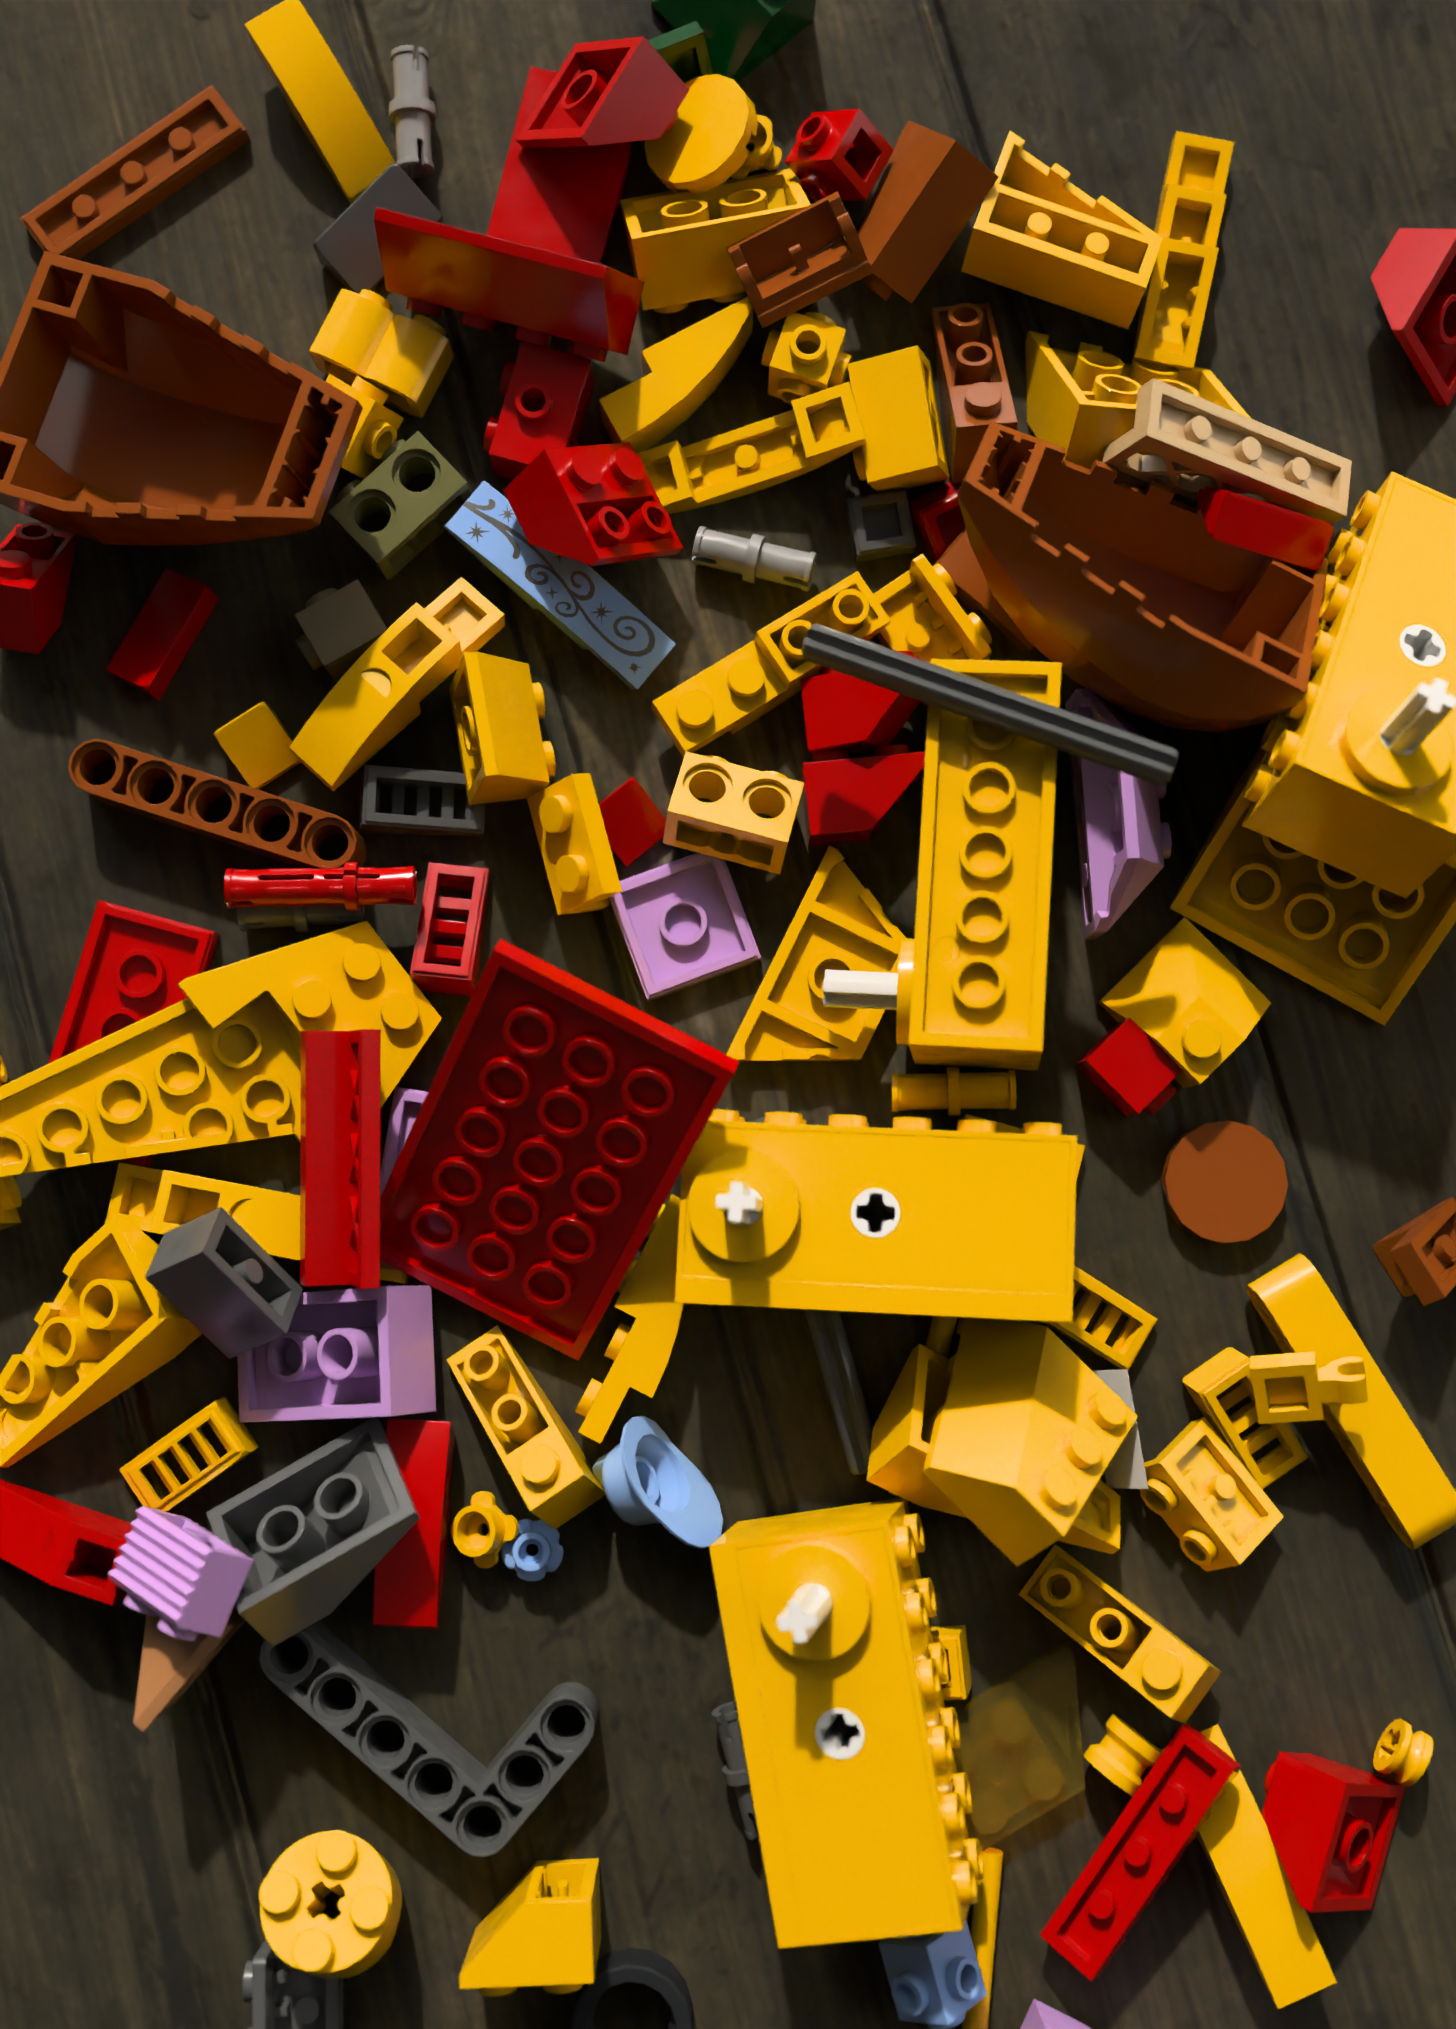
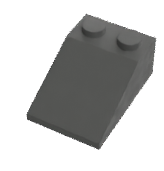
M377 1417L369 1419L207 1512L213 1534L218 1536L219 1539L226 1541L227 1544L232 1545L233 1548L240 1550L241 1553L246 1554L247 1557L254 1559L236 1601V1606L239 1614L272 1647L331 1614L420 1519L386 1433Z

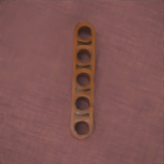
M91 739L84 741L74 749L69 758L68 770L70 778L75 785L104 804L300 868H344L345 862H359L362 867L366 861L367 848L365 840L347 820L338 815L107 740ZM115 760L116 770L112 779L105 784L96 785L94 777L98 766L105 761ZM172 778L174 788L171 796L163 803L152 804L151 792L155 784L160 780ZM224 796L230 797L232 807L229 815L220 822L210 823L207 815L212 802ZM275 816H289L290 827L286 836L278 841H266L264 832L267 823ZM334 834H346L348 848L344 855L333 861L323 860L321 849L324 841Z

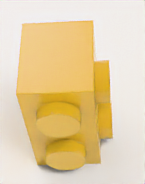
M916 345L847 364L850 385L866 439L865 444L853 450L854 464L859 479L861 481L867 480V483L877 493L910 489L950 479L930 361L919 346Z

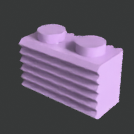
M146 1506L135 1510L138 1518L130 1523L132 1531L124 1535L127 1543L119 1547L121 1556L113 1560L116 1568L108 1572L110 1580L128 1592L123 1603L143 1614L155 1617L161 1616L157 1627L173 1637L186 1641H195L198 1633L221 1637L254 1559L247 1557L246 1554L233 1548L226 1541L219 1539L212 1532L205 1530L206 1528L198 1526L199 1524L192 1522L189 1518Z

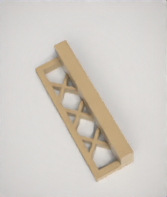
M1155 378L1138 388L1134 428L1104 447L1103 462L1118 467V471L1146 482L1154 480L1173 487L1175 493L1197 502L1200 488L1204 489L1206 486L1238 494L1252 493V495L1244 496L1332 524L1347 516L1351 460ZM1145 450L1155 455H1141L1137 452ZM1199 473L1205 474V475H1191V474H1199Z

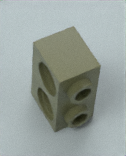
M417 431L407 441L399 440L388 447L379 460V466L363 481L355 480L345 486L337 495L334 503L335 506L329 511V514L343 536L388 582L445 530V524L472 493L468 482ZM429 474L435 477L433 484L424 491L413 492L407 489L410 480L417 475ZM382 513L391 516L388 525L381 531L371 533L363 530L364 523L372 515Z

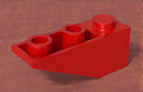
M0 1479L1 1559L52 1586L109 1605H114L126 1597L128 1592L112 1582L108 1572L116 1568L113 1560L121 1556L119 1547L127 1543L124 1535L132 1531L131 1522Z

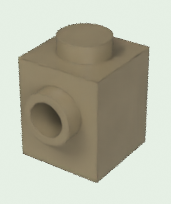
M359 579L339 590L328 588L316 593L307 600L305 609L294 615L304 631V634L295 640L306 660L314 671L324 666L335 682L340 680L360 656L387 630Z

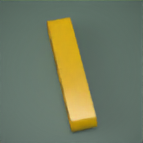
M1299 1253L1246 1286L1247 1294L1283 1354L1315 1351L1317 1368L1324 1367L1331 1361L1342 1357H1363L1368 1401L1357 1404L1323 1403L1324 1420L1401 1541L1411 1550H1416L1456 1524L1455 1489L1313 1264L1304 1255Z

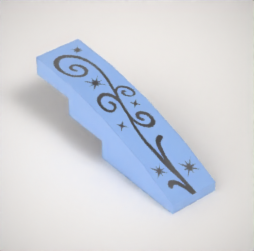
M483 481L445 524L444 528L533 610L539 609L582 650L588 649L632 690H638L676 645L590 566L529 544L508 499L486 481Z

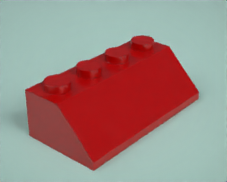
M376 207L374 224L386 291L408 297L407 310L441 318L443 307L462 312L460 324L493 333L496 331L498 321L517 326L516 339L549 348L552 336L573 341L570 353L606 362L608 351L628 356L644 281L605 265Z

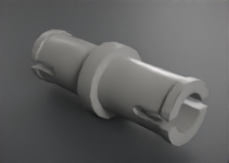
M401 45L395 47L390 54L393 68L394 99L390 101L388 109L389 119L395 124L396 164L407 175L408 166L411 165V178H424L434 172L431 124L436 120V106L429 99V54L424 48L418 47L416 50L417 59L413 60V45Z
M700 526L693 544L691 563L696 566L703 565L741 574L744 582L755 584L757 579H763L801 588L803 591L808 592L814 575L817 553L812 551L809 553L766 543V537L759 534H752L751 539Z

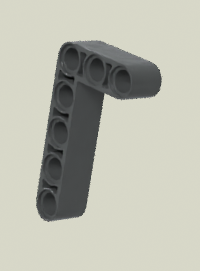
M320 1621L293 1635L301 1639L307 1646V1662L294 1663L287 1659L282 1652L281 1643L272 1647L264 1640L260 1647V1665L270 1681L458 1847L472 1856H490L503 1848L588 1746L594 1735L599 1709L596 1697L589 1688L580 1683H562L545 1696L490 1764L485 1767ZM343 1678L350 1682L356 1692V1702L347 1705L335 1701L328 1690L329 1680ZM572 1705L584 1715L585 1724L574 1731L563 1730L553 1721L551 1713L559 1706ZM383 1720L398 1724L404 1734V1743L397 1746L384 1744L376 1735L375 1724ZM521 1755L532 1756L542 1765L544 1774L537 1779L524 1780L518 1777L512 1770L511 1761ZM430 1763H439L447 1767L452 1775L453 1783L444 1788L430 1785L424 1778L422 1767ZM478 1806H489L498 1813L502 1824L494 1829H482L472 1821L470 1810Z

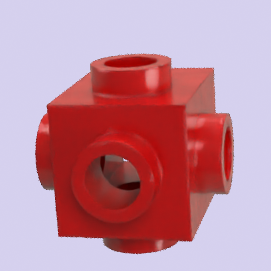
M860 108L812 112L810 117L799 127L796 134V142L788 154L785 164L800 179L803 191L816 201L836 191L842 201L867 200L894 149Z

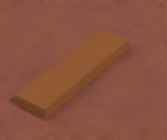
M210 85L22 216L20 220L43 251L80 260L250 141V137L245 127L214 86Z

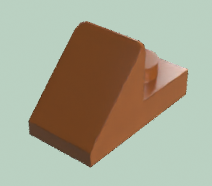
M1454 1197L1437 1204L1385 1236L1373 1246L1375 1254L1399 1292L1403 1296L1408 1297L1416 1294L1423 1306L1445 1298L1456 1286V1200Z

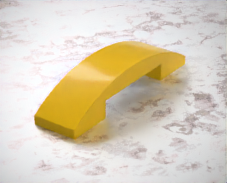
M849 381L792 400L793 410L685 447H682L675 440L637 453L643 462L645 472L663 508L668 514L751 494L817 469L865 444L864 431Z

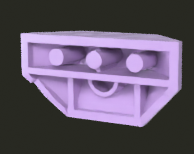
M1087 688L1076 689L1066 703V711L1146 738ZM1070 754L1084 940L1099 938L1112 927L1164 867V859L1170 858L1172 848L1171 830L1168 822H1161L1159 799L1165 798L1167 784L1160 786Z

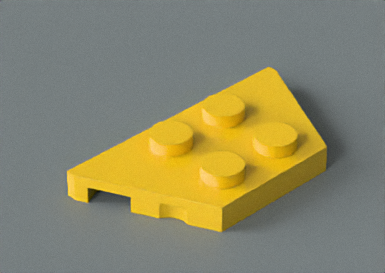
M829 845L726 1055L738 1061H860L885 1010L823 1007L825 970L898 973L902 938L906 937L887 918L882 911L880 903L869 889H865L844 862L845 858L838 849Z

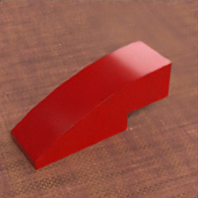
M388 1419L386 1436L420 1519L375 1566L373 1625L376 1627L438 1630L451 1512L449 1492L456 1435L451 1422Z

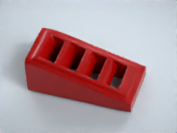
M429 862L410 969L411 979L422 992L468 997L473 995L477 984L490 877L488 868ZM440 888L472 891L471 899L439 896ZM437 912L468 915V922L437 919ZM434 937L464 940V946L434 944ZM431 962L458 964L460 966L431 964Z

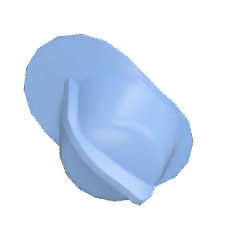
M645 1416L630 1418L623 1427L620 1443L613 1447L611 1451L598 1458L592 1468L594 1476L605 1490L606 1497L613 1511L629 1524L638 1526L661 1523L684 1544L698 1549L709 1547L721 1536L723 1526L720 1503L711 1484L699 1469L671 1442L655 1421Z

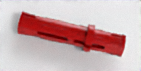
M345 862L344 868L330 869L278 868L249 870L227 868L224 876V896L228 908L332 905L345 906L346 911H361L362 905L417 904L418 887L415 866L374 868L361 867L359 862Z

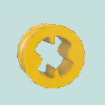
M1400 1718L1390 1723L1382 1733L1374 1751L1373 1764L1374 1768L1384 1775L1394 1772L1395 1781L1404 1787H1410L1421 1778L1429 1765L1434 1743L1432 1737L1423 1731H1417L1413 1734L1411 1725Z

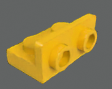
M1205 1417L1191 1421L1155 1459L1144 1462L1148 1489H1140L1143 1501L1152 1511L1163 1518L1178 1537L1180 1547L1191 1561L1200 1565L1206 1572L1241 1565L1284 1517Z

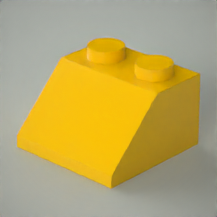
M477 651L465 652L452 680L449 692L469 806L473 804L527 799L545 789L550 783L549 778L555 777L556 773L553 746L550 741H542L539 719H544L545 699L542 686L539 682L532 683L528 663Z

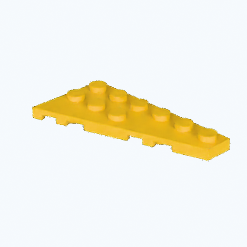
M267 993L261 995L213 1031L187 998L0 1086V1177L295 1134L301 1129V1036Z

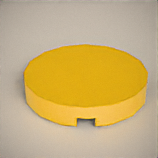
M719 74L699 76L684 83L690 90L677 109L678 118L673 127L661 136L660 139L645 140L644 147L647 164L668 189L678 192L677 189H687L691 194L705 193L727 181L743 165L750 153L746 146L750 140L751 133L756 137L758 127L755 105L734 79Z

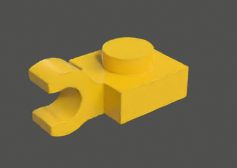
M1315 1351L1250 1356V1374L1258 1424L1324 1420L1323 1403L1357 1404L1368 1401L1363 1357H1342L1331 1361L1324 1367L1317 1368Z

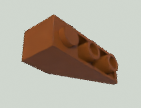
M960 303L954 306L931 308L944 443L953 484L963 482L982 437L991 421L1017 430L1018 421L990 303Z

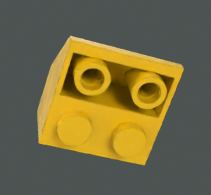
M599 1858L536 1861L475 1928L459 1975L460 1989L477 1988L478 1993L484 1996H503L514 1992L519 1986H543L547 1992L563 1994L577 1991L583 1987V1984L594 1983L602 1937Z

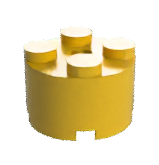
M341 1830L315 1833L291 1845L274 1863L267 1877L263 1880L259 1891L261 1924L265 1937L273 1951L290 1966L312 1976L327 1979L349 1978L366 1971L378 1962L393 1942L402 1909L401 1886L389 1862L366 1841ZM332 1891L339 1896L345 1895L337 1903L341 1914L334 1920L325 1914H320L326 1907L324 1898Z

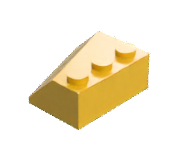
M1028 331L1025 341L1027 423L1037 438L1065 448L1066 455L1063 460L1088 469L1091 468L1095 459L1103 462L1104 447L1134 428L1138 388L1153 378L1251 418L1211 370L1194 367L1192 371L1136 360H1132L1131 365L1124 364L1118 357L1103 352L1102 346L1080 342L1077 353L1051 348L1048 344L1049 335ZM1145 450L1137 452L1141 455H1155ZM1118 471L1119 474L1116 477L1118 480L1137 487H1147L1149 482ZM1199 473V474H1191V475H1205V474Z
M959 1317L956 1333L961 1335L957 1353L949 1359L945 1377L950 1379L945 1404L936 1413L923 1473L1016 1566H1019L1065 1536L1138 1416L1047 1326L1013 1319Z

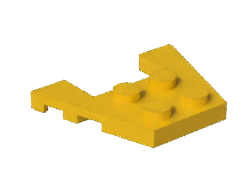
M368 921L185 978L178 983L179 989L212 1031L264 993L269 995L300 1036L301 1031L381 1029L380 1109L442 1019ZM301 1129L294 1134L299 1142L301 1138Z

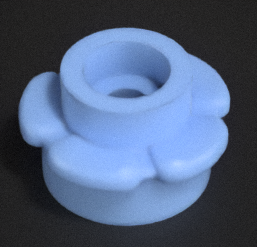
M526 1518L518 1521L519 1533L516 1539L507 1541L502 1547V1559L507 1568L517 1571V1576L520 1579L539 1581L544 1578L546 1572H553L559 1567L563 1559L564 1549L559 1544L560 1533L557 1529H553L541 1519L532 1521ZM529 1544L538 1546V1553L536 1555L528 1554L527 1546Z

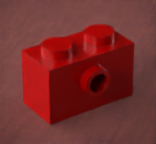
M521 341L516 361L507 360L503 369L500 382V396L505 397L500 416L490 417L484 435L483 450L489 453L496 476L514 480L544 449L577 446L595 386L591 359Z

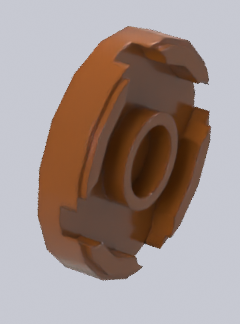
M1230 1120L1205 1123L1180 1136L1166 1155L1161 1175L1163 1194L1166 1196V1202L1170 1207L1169 1211L1176 1222L1197 1238L1224 1244L1250 1240L1268 1229L1283 1209L1288 1189L1285 1162L1273 1142L1253 1126Z

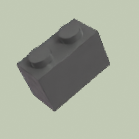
M222 1207L165 1232L145 1276V1279L229 1359L287 1335L303 1290Z

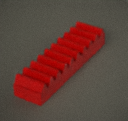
M1189 1723L1181 1725L1048 1921L1040 1936L1090 1981L1097 1978L1112 1961L1111 1957L1124 1943L1128 1932L1137 1924L1143 1910L1152 1902L1157 1889L1169 1877L1168 1873L1181 1859L1185 1848L1194 1840L1199 1827L1211 1815L1212 1808L1223 1797L1229 1783L1238 1775L1241 1765Z

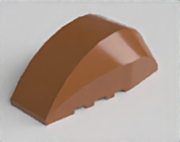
M44 251L0 362V504L60 530L102 544L148 546L201 545L304 533L320 524L363 407L355 398L292 361L291 363L286 362L269 352L263 344L246 334L242 336L223 325L212 314L196 305L191 306L176 297L171 290L154 280Z
M993 421L990 422L957 495L970 546L992 594L1025 638L1051 662H1061V670L1073 681L1124 711L1169 728L1222 732L1265 723L1297 706L1307 692L1313 657L1312 651L1315 645V635L1318 628L1329 560L1324 558L1318 570H1310L1217 541L1207 531L1199 503L1196 507H1192L1173 500L1172 498L1175 495L1173 487L1154 480H1150L1146 489L1116 479L1119 474L1118 467L1095 459L1090 469L1063 460L1066 455L1064 447Z

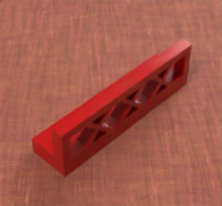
M381 1029L301 1031L300 1285L303 1286L352 1285L359 1289L380 1288Z

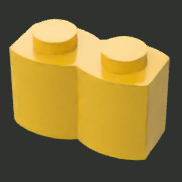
M341 289L309 350L316 367L325 374L329 375L330 373L350 386L353 384L356 376H359L387 393L389 396L385 403L410 415L423 418L454 358L449 339L445 337L446 331L438 323L423 315L417 314L414 315L413 319L394 314L392 312L393 306L385 298L373 291L362 289L360 294L350 290Z

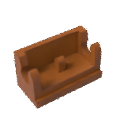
M837 191L727 247L762 328L873 273L850 215L846 212Z

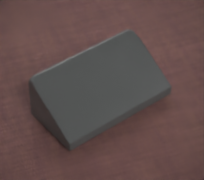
M392 163L313 244L320 264L350 291L360 294L362 289L374 291L385 280L374 224L376 207L438 223L444 220L441 213L396 163Z

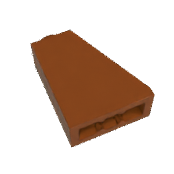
M909 120L899 136L857 232L873 270L872 274L858 281L885 301L888 300L893 292L912 304L999 177L957 140Z

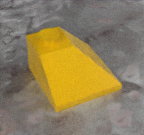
M1186 917L1182 918L1098 1001L1117 1022L1130 1017L1183 1070L1175 1078L1183 1088L1201 1084L1247 1038L1271 1005V1002Z

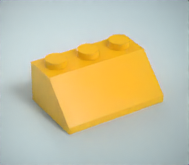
M789 168L747 176L742 180L730 179L705 193L691 194L687 189H677L678 192L670 190L620 200L634 276L644 281L640 300L643 311L654 309L658 313H673L685 309L688 306V302L709 298L715 302H732L743 298L746 295V291L727 247L811 205L792 170Z

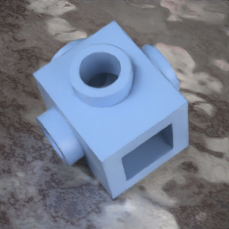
M966 1920L962 1931L885 1938L878 1943L899 2021L926 2023L930 2029H949L963 2022L966 2017L965 2012L987 1996Z

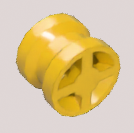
M1112 1713L1105 1723L1106 1735L1100 1743L1090 1744L1083 1756L1105 1777L1133 1796L1142 1784L1141 1777L1148 1767L1154 1766L1162 1751L1132 1726Z

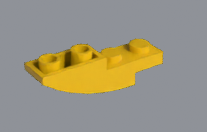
M857 571L758 630L754 640L653 700L651 709L684 758L686 751L694 753L728 731L732 734L736 733L801 690L800 679L820 675V668L823 666L807 661L802 653L803 641L813 624H820L869 641L885 629L891 620Z
M460 577L425 609L416 602L360 656L327 694L290 745L291 754L334 792L421 714L419 702L457 670L465 652L478 651L505 627L504 613L463 577Z
M119 1162L105 1223L114 1215L124 1216L142 1231L164 1235L165 1232L222 1207L269 1255L300 1260V1195Z
M671 1194L667 1204H663L646 1235L649 1239L639 1259H633L617 1289L620 1296L614 1307L635 1317L636 1320L632 1327L622 1322L619 1324L604 1354L605 1357L614 1361L603 1383L593 1378L591 1379L575 1410L576 1413L586 1417L578 1432L600 1444L629 1387L653 1398L666 1369L679 1330L684 1303L675 1302L680 1197Z

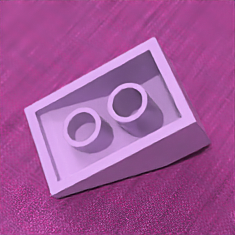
M383 1286L372 1289L356 1288L301 1293L287 1335L237 1355L239 1423L389 1417L436 1411L431 1286Z

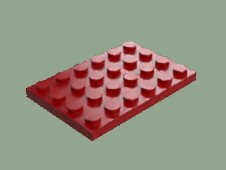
M500 939L489 957L380 1196V1261L579 1361L734 1075L739 1061Z

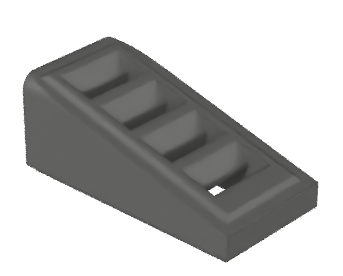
M364 765L360 781L358 833L483 836L485 804L469 806L466 791L464 820L453 819L454 789H466L464 773ZM380 788H391L390 814L379 813ZM405 788H416L415 816L404 815ZM430 789H441L440 818L429 817Z

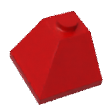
M644 36L576 43L515 141L523 149L594 146L660 139L675 124L678 118L677 109L690 89Z
M1399 228L1370 278L1392 331L1437 406L1448 407L1456 393V229Z
M1279 1751L1277 1760L1270 1766L1265 1777L1264 1791L1267 1796L1261 1814L1299 1906L1311 1913L1372 1910L1405 1787L1397 1781L1317 1755Z

